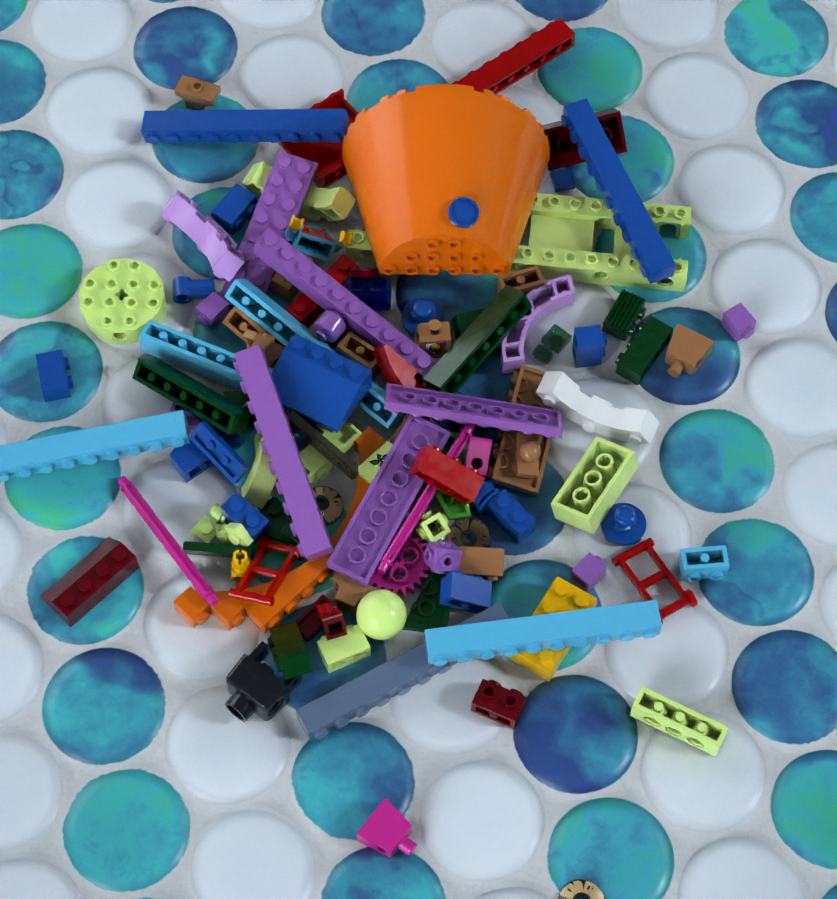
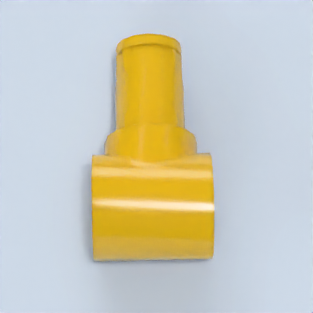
M236 550L231 559L230 580L235 584L240 582L252 562V559L248 557L247 552L244 550L239 553V550Z

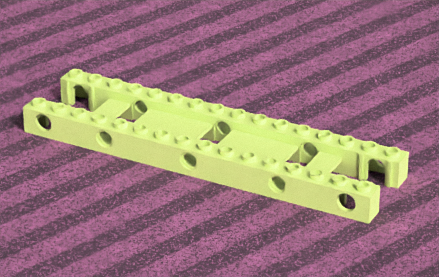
M537 193L528 219L529 224H531L529 245H519L510 273L538 265L543 279L548 280L571 275L573 282L678 292L685 291L688 261L682 260V258L678 260L673 259L676 267L674 276L668 278L672 280L670 283L655 282L650 284L647 277H643L638 260H634L629 243H625L620 226H616L611 209H607L604 199ZM357 202L354 203V208H358ZM643 203L658 232L661 225L672 224L676 226L675 237H678L680 240L681 238H688L691 223V207ZM355 228V230L349 229L348 233H353L351 245H346V256L354 262L376 263L374 255L366 256L360 253L363 250L372 251L366 231L358 230V228ZM596 228L610 229L612 232H615L613 254L592 252L593 234Z

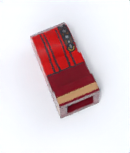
M335 600L316 605L327 641L347 635L343 614L337 608ZM334 627L340 628L338 631L335 632L329 631L331 628Z

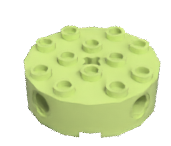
M128 258L111 259L95 267L85 277L79 291L80 309L85 324L98 338L108 343L125 345L140 342L139 334L148 321L152 320L162 324L167 311L163 281L155 269L138 260Z

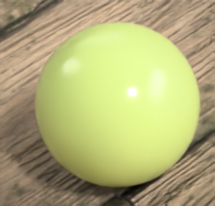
M378 589L367 593L360 600L356 609V621L359 628L366 636L375 640H387L395 637L406 623L407 611L404 602L397 594L389 590Z

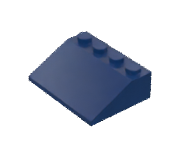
M297 334L294 335L284 348L271 373L283 407L338 433L372 387V370Z

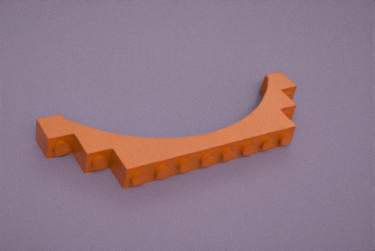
M370 426L354 441V450L359 454V466L386 442ZM360 475L350 509L342 524L330 539L334 549L370 486ZM331 554L311 562L306 561L298 568L287 573L274 595L275 601L273 606L229 597V591H215L219 602L215 606H210L207 601L203 600L198 591L190 586L173 601L175 610L194 628L198 624L206 622L210 613H212L229 631L234 627L240 626L247 616L266 634L269 628L278 626L286 614H292L298 607V603L303 599H308L319 584H324L329 580L331 573L334 571L326 567ZM273 580L245 588L244 591L265 595Z

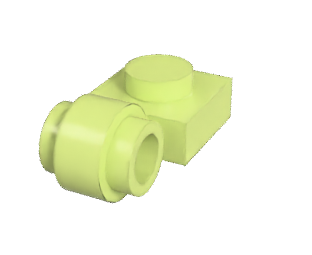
M214 504L209 512L212 515L211 519L204 515L190 531L191 535L202 543H212L217 538L216 530L220 527L218 524H225L228 521L221 514L220 507L223 504Z
M230 522L228 525H221L216 530L217 538L225 545L249 546L254 541L241 523Z

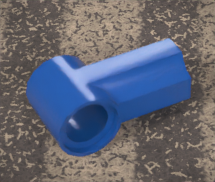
M178 276L172 281L173 301L178 304L190 303L192 299H205L213 291L215 292L214 279L191 280L186 276Z

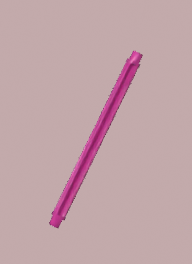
M467 423L464 428L460 429V433L446 456L458 458L470 436L473 435L472 432L476 427L474 424ZM427 484L422 495L395 536V539L381 558V562L376 568L379 572L385 574L388 568L392 567L402 546L438 489L434 486Z
M125 476L120 477L117 482L121 486V491L131 504L134 505L137 512L164 545L186 577L192 582L203 600L207 601L210 606H215L219 602L215 591L150 505L144 500L134 484Z

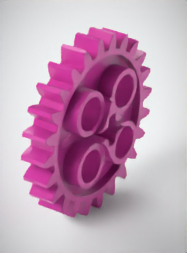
M412 531L402 546L405 548L398 554V562H396V557L392 568L389 567L385 574L376 569L368 585L376 587L377 590L385 589L392 591L397 595L401 593L404 598L406 597V591L415 594L414 586L421 589V581L425 582L427 579L426 574L431 572V568L424 563L426 542L420 544V536L413 539ZM408 556H412L415 558V560L407 561L405 560V558ZM388 572H390L388 578L385 579L384 577L388 574ZM400 574L403 575L404 578L398 580L395 579L394 576Z

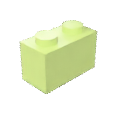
M358 624L354 626L347 625V635L328 641L326 635H324L317 641L318 652L328 673L371 656L370 644Z

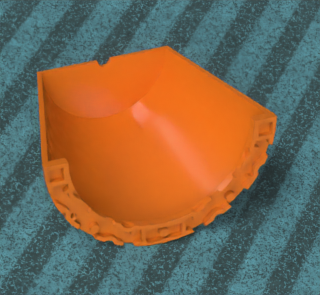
M430 84L416 86V91L406 93V89L397 91L395 95L384 96L380 98V102L370 109H363L355 117V122L349 125L347 134L344 135L342 159L354 196L357 199L358 209L379 274L437 275L440 271H448L451 275H509L550 159L548 136H545L541 123L536 122V117L526 108L521 109L511 103L510 98L504 95H495L493 91L484 89V93L474 91V86ZM468 197L478 205L479 218L473 226L461 228L455 226L449 220L448 208L456 198Z

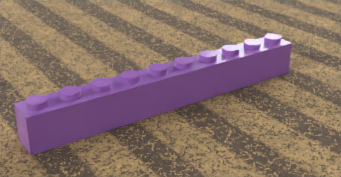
M270 227L255 241L253 253L325 311L336 310L340 312L346 320V328L373 347L387 344L417 370L414 379L421 385L424 383V376L437 363L434 358Z
M257 344L234 353L236 361L233 362L237 375L241 374L243 381L240 382L243 393H248L250 399L247 402L251 414L255 413L257 419L254 422L258 434L262 433L264 441L261 442L264 453L270 456L271 461L268 462L272 475L276 474L278 482H275L279 495L283 494L286 501L282 503L287 516H291L293 521L289 524L294 536L298 535L300 541L297 544L298 551L301 557L305 556L309 562L332 554L334 548L264 352L260 345Z

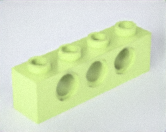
M643 686L632 705L630 716L715 757L729 728Z

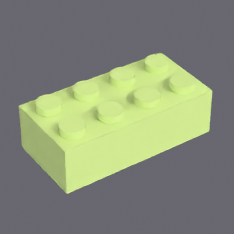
M596 436L551 502L555 519L594 534L639 467L635 451Z

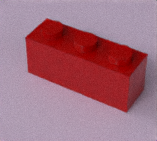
M434 445L420 448L409 470V473L465 505L475 502L485 480L484 477L479 475V471L472 467L463 466L460 464L459 459L441 453V449Z

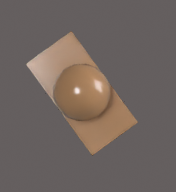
M516 434V477L535 479L539 477V457L541 454L539 435Z

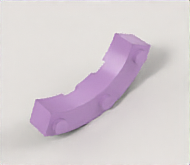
M177 189L162 208L164 220L178 226L198 245L197 249L206 255L216 277L230 282L245 262L242 252L235 250L237 244L209 214L204 216L196 209L197 204Z
M571 275L549 280L545 285L536 290L534 288L526 295L532 307L502 340V374L513 373L514 370L518 371L520 365H524L525 341L531 330L540 320L556 310L573 306L575 289Z

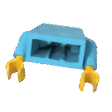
M292 215L285 237L287 240L293 241L292 246L302 254L330 262L333 253H336L345 245H351L353 233L340 231V237L335 240L328 229L304 222L303 218L298 219L295 215Z

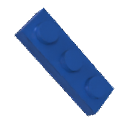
M206 421L200 422L190 435L189 439L233 484L238 483L250 468Z

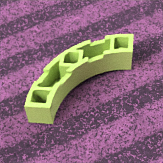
M264 161L252 165L241 185L260 198L272 166ZM311 186L299 217L319 221L320 218H326L328 221L346 219L357 199L351 195L348 189L342 186L337 188Z

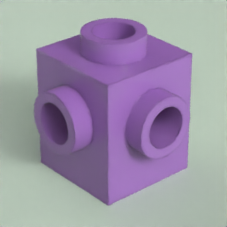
M438 539V542L429 541L428 547L424 552V563L432 569V572L438 574H445V571H458L463 550L448 540Z

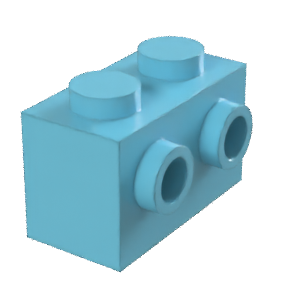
M726 545L680 549L678 565L681 581L697 582L701 579L709 578L711 580H720L726 577L729 569Z

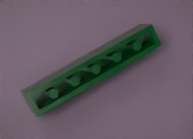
M506 284L424 376L423 380L430 390L455 394L532 307L525 293Z
M156 357L138 358L133 379L227 434L246 432L251 417L249 410Z

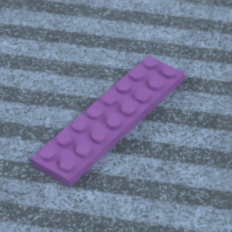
M282 151L278 152L238 249L242 252L245 262L230 282L225 281L220 296L229 303V307L233 308L235 305L227 300L224 295L235 279H247L266 295L268 294L272 284L271 279L276 274V271L253 253L255 241L270 227L289 242L285 237L286 230L292 215H295L296 218L299 217L319 167L317 162Z
M391 383L386 385L384 410H388L391 413H409L415 417L428 416L439 421L447 419L459 424H477L483 428L491 426L503 431L516 430L527 435L535 433L544 435L547 438H562L563 420L561 410Z
M409 415L329 557L326 567L367 587L381 562V558L390 546L425 481L409 473L419 449L427 445H434L440 448L442 452L451 436V432L421 417Z

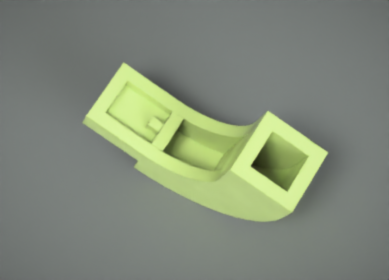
M257 433L253 439L255 447L254 462L241 488V495L250 504L263 509L275 485L277 476L276 474L272 475L268 465V462L271 461L270 456L263 451L261 442L264 439L262 434Z

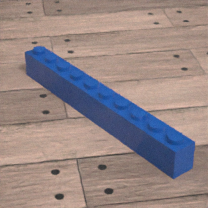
M587 98L565 105L563 115H561L562 124L569 129L571 141L578 146L579 156L587 163L588 173L594 177L598 192H602L607 209H611L616 226H620L625 243H629L634 260H638L643 277H647L649 283L652 284L674 276L676 264Z
M346 109L144 111L141 133L145 142L151 144L218 142L337 143L343 142L344 135L347 134L349 118Z

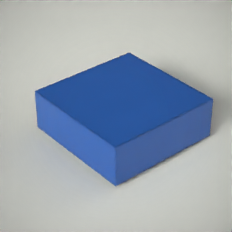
M571 168L550 172L555 192L575 189L576 184Z

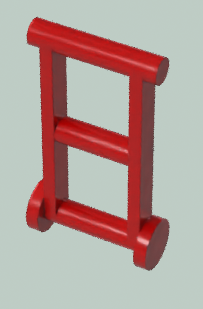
M261 535L257 543L258 552L236 588L229 590V597L273 606L275 601L274 595L295 560L302 561L304 556L301 557L297 546L269 541L268 536ZM269 550L289 554L280 570L259 566ZM254 574L274 578L265 595L244 591Z
M648 538L613 557L611 560L614 566L620 565L645 601L653 600L646 591L648 587L665 578L668 580L681 599L661 610L659 609L663 624L662 619L687 605L695 607L698 603L691 590L687 589L684 591L653 549V540ZM646 550L660 571L639 581L626 561Z

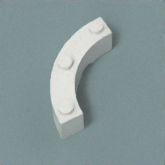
M563 371L545 372L536 391V394L545 405L552 407L554 410H561L564 417L582 426L587 432H596L613 439L630 442L634 445L651 444L660 422L649 410L624 407V410L614 408L609 401L595 395L587 396L579 391L580 386L572 381Z

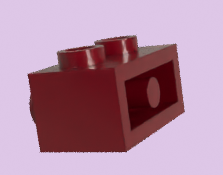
M482 679L471 703V711L514 729L525 706L526 696H523L516 689L509 690L502 687L495 680L487 681Z

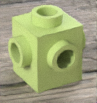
M428 510L424 512L416 524L418 536L421 537L422 541L425 540L426 542H438V539H445V535L451 532L448 527L449 521L444 513L438 511L432 512ZM432 522L433 529L429 530L427 525Z

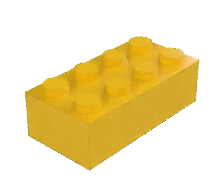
M557 576L532 616L595 608L597 598ZM567 646L557 651L544 649L534 654L521 652L509 657V659L550 682L572 646Z

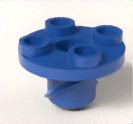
M425 298L409 302L404 307L401 315L402 325L412 338H414L418 324L427 323L432 319H437L440 322L444 321V312L441 306L435 301Z
M617 503L611 507L601 522V529L605 539L610 543L621 546L637 544L645 533L646 518L643 512L636 506L629 503Z

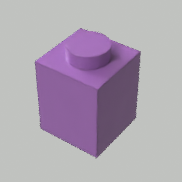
M214 291L195 307L197 321L202 326L209 327L212 331L223 322L230 312L229 303Z
M740 302L723 313L721 324L737 342L742 338H749L754 333L756 320Z
M589 552L572 569L570 580L583 591L589 593L605 576L607 566L602 558L594 556Z

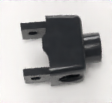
M263 641L249 656L244 654L226 677L228 691L232 696L226 701L225 706L236 718L243 722H246L254 713L264 721L271 720L290 701L289 694L302 681L301 675L281 682L276 678L271 667L261 663L269 654L268 645Z

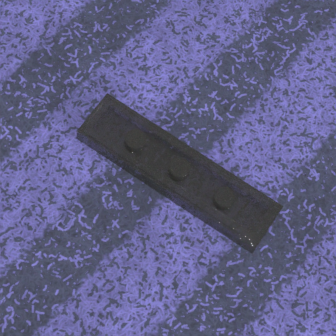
M294 410L288 415V422L292 430L351 480L358 476V465Z

